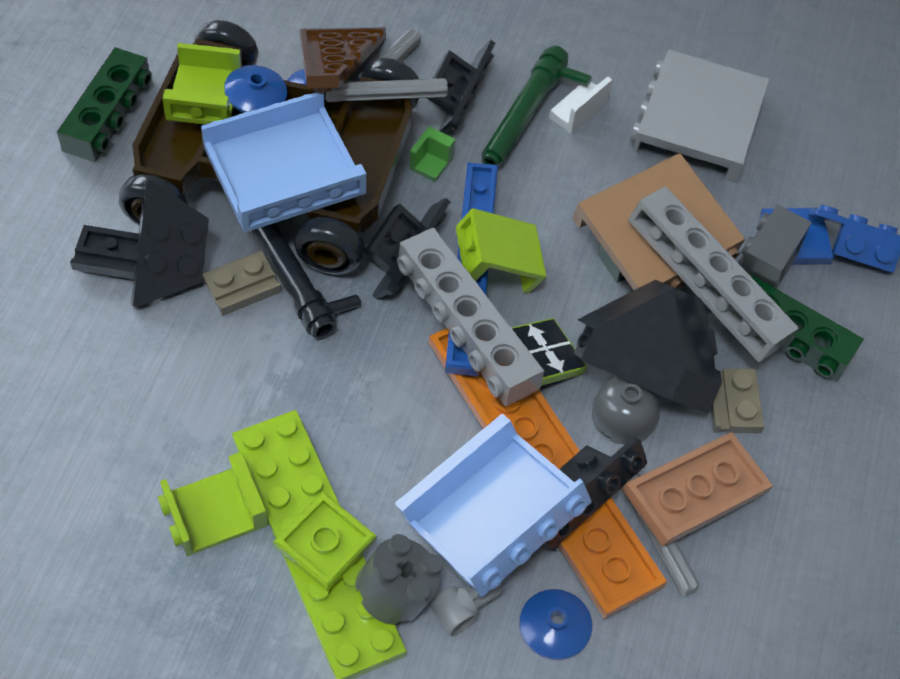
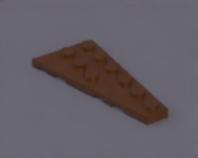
M386 27L300 29V43L307 88H313V91L320 93L330 92L332 88H339L386 39Z

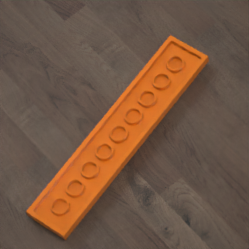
M448 328L430 335L428 341L444 368L449 337ZM480 371L479 376L449 374L483 429L501 414L505 415L511 420L516 433L558 469L580 451L540 390L505 406L499 397L492 395L487 386V381ZM609 498L558 545L604 619L664 588L667 580L612 498Z

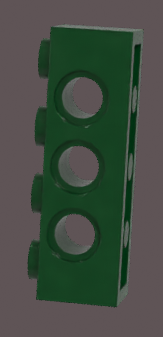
M114 47L57 130L62 152L95 163L101 153L108 149L110 139L116 131L121 129L125 116L130 109L136 106L138 96L151 82L152 73L149 71L147 57Z
M749 274L799 328L780 350L787 353L792 359L801 361L815 369L820 375L838 382L857 353L864 338Z

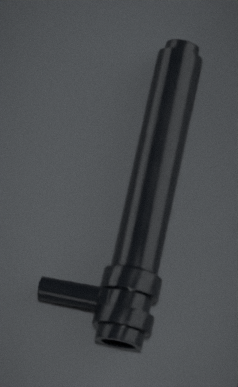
M276 223L251 230L293 301V309L298 318L302 320L303 327L308 334L313 335L316 339L329 336L337 326L334 314L361 306V300L357 294L327 303L322 293L314 288Z

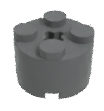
M393 535L376 548L357 574L355 585L356 591L359 589L363 598L361 604L371 616L387 624H398L399 621L410 622L414 620L440 588L442 562L437 555L430 553L421 544L408 539L405 535Z

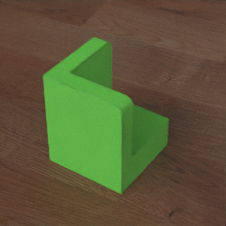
M429 126L410 150L409 170L431 181H437L454 159L455 139Z

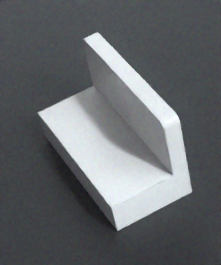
M606 77L598 85L591 82L588 87L579 85L550 110L549 119L572 134L608 103L613 79Z

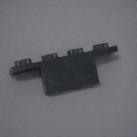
M491 39L478 51L471 65L451 50L444 55L432 79H446L448 85L447 96L427 98L447 112L438 131L446 134L450 129L455 131L464 118L461 112L472 102L474 95L471 92L481 83L484 74L481 72L490 64L494 57L491 51L495 42Z
M447 198L433 204L421 221L413 216L403 205L398 204L393 207L364 252L387 272L372 294L376 299L387 294L392 296L401 287L403 273L397 264L400 242L439 226L447 216L445 210L451 203Z
M633 437L613 456H608L586 445L559 469L573 482L580 478L584 482L592 502L585 508L582 514L574 517L562 527L553 539L545 542L548 548L554 549L647 465V458L640 439Z

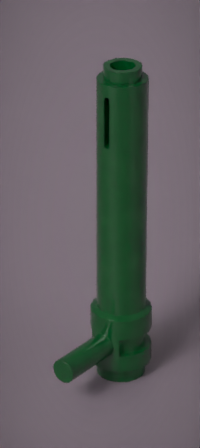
M552 45L542 52L539 60L531 70L529 80L482 151L481 161L483 164L502 166L549 89L555 87L560 78L587 87L590 85L591 75L567 67L569 56L563 48Z

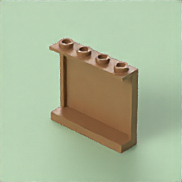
M681 153L579 202L572 219L578 228L588 225L633 290L655 279L678 289L686 285L680 276L628 221V218L641 199L665 186L734 259L740 255L739 249L745 241L743 235Z

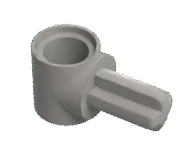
M499 585L481 598L471 587L465 590L463 587L451 586L440 592L430 602V607L450 636H455L465 631L478 618V608L499 596L503 590L501 585Z

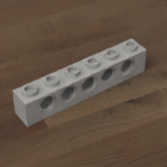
M666 186L639 201L628 221L758 362H761L786 344L799 329L797 325Z
M434 227L400 242L399 257L397 258L400 271L405 276L408 275L417 294L422 299L425 298L431 305L435 318L438 322H443L448 328L454 344L457 347L461 346L466 352L470 365L476 372L480 371L486 379L487 386L492 395L499 397L503 404L508 406L540 390L544 370Z

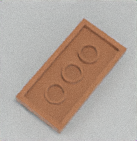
M730 432L627 482L622 490L664 547L768 493L773 485L735 435Z

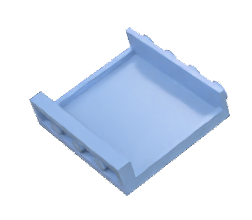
M324 93L306 94L295 99L275 103L271 106L201 126L204 149L243 233L366 194V172L362 164L355 166L324 107Z
M501 414L395 502V505L406 523L482 598L490 590L498 587L503 579L516 567L524 564L531 554L546 541L553 539L569 521L582 514L592 501L584 482L580 478L573 482L516 433L511 420Z

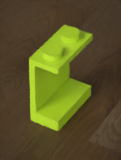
M178 43L179 68L172 90L165 89L162 98L166 120L210 124L214 121L230 118L233 106L229 103V96H225L224 85L228 75L237 68L242 67L240 50Z
M472 208L456 225L462 265L475 281L488 268H494L520 275L523 293L529 294L546 278V269L535 224Z
M242 452L228 456L230 469L177 489L171 490L167 479L159 481L163 494L157 496L163 516L171 515L174 525L168 528L175 547L183 546L186 557L268 526L266 509Z

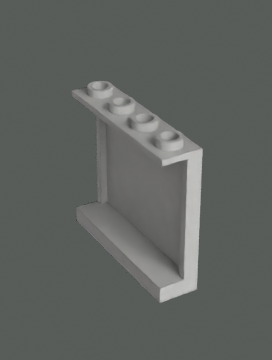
M668 49L665 59H659L653 75L658 77L657 81L652 79L650 81L646 97H650V100H643L638 116L643 118L642 122H635L631 134V139L636 140L633 152H638L641 142L727 167L728 171L725 180L737 183L769 78Z

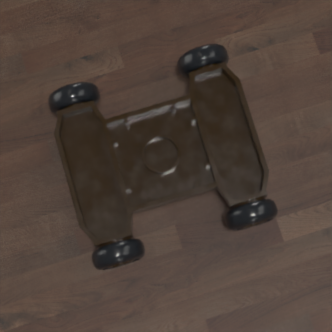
M214 20L205 23L197 31L194 43H192L239 49L242 67L256 65L259 50L256 41L244 28L229 21ZM178 54L132 144L134 156L132 171L134 176L125 181L119 191L118 203L122 212L139 226L145 180L153 181L188 205L186 192L201 177L219 181L203 145L201 126L206 124L166 120L162 98L165 89H173L179 68ZM378 58L370 60L361 68L357 82L419 79V77L412 68L403 62L392 58ZM284 80L287 87L285 101L315 93L313 88H307L304 84ZM324 92V107L355 166L362 164L366 172V194L310 211L309 219L299 226L294 239V247L302 261L313 269L326 274L343 275L351 273L360 266L365 252L364 242L360 235L379 218L411 128L412 109L417 106L419 98L328 102ZM233 107L231 117L240 115L243 112Z

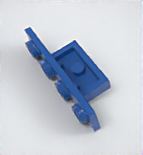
M822 204L819 209L809 210L808 215L841 225L832 250L834 255L894 273L900 256L898 228L881 223L878 228L867 225L869 220L867 218L850 214L848 219L837 215L838 209Z

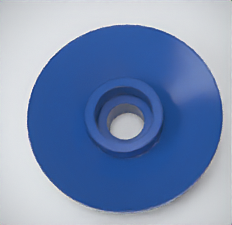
M248 65L237 68L228 75L224 85L225 96H229V103L234 108L245 113L284 102L287 96V87L282 77L275 71L263 66Z
M548 589L536 593L525 603L520 614L519 628L524 642L534 653L550 660H565L579 654L588 644L592 634V618L586 605L574 594L560 589ZM559 615L564 619V622L562 624H555L551 620V616Z

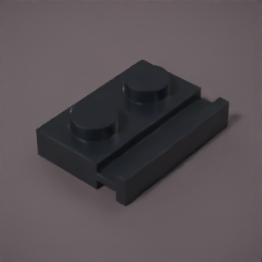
M84 225L74 250V258H71L70 261L72 270L134 279L139 233Z

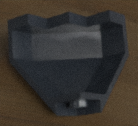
M655 279L577 319L586 325L577 341V347L574 352L583 362L666 399L708 414L722 385L721 371L715 369L714 356L718 354L715 332L709 329L708 316L712 313L704 302L695 295Z

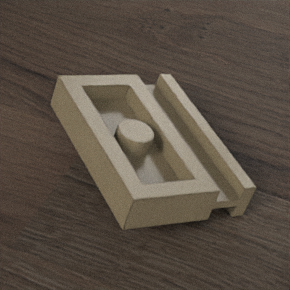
M262 251L202 274L203 282L222 316L282 292L281 284L275 278V274Z
M723 368L721 371L722 385L710 409L713 433H718L719 431H728V433H762L764 421L756 369Z

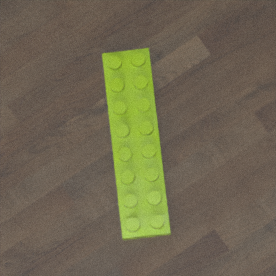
M297 410L231 433L237 452H242L267 512L268 524L275 539L322 492L339 504ZM281 553L334 679H354L406 657L407 651L395 624H387L377 620L361 604L363 598L360 590L356 591L355 582L358 572L366 563L363 555L327 592Z

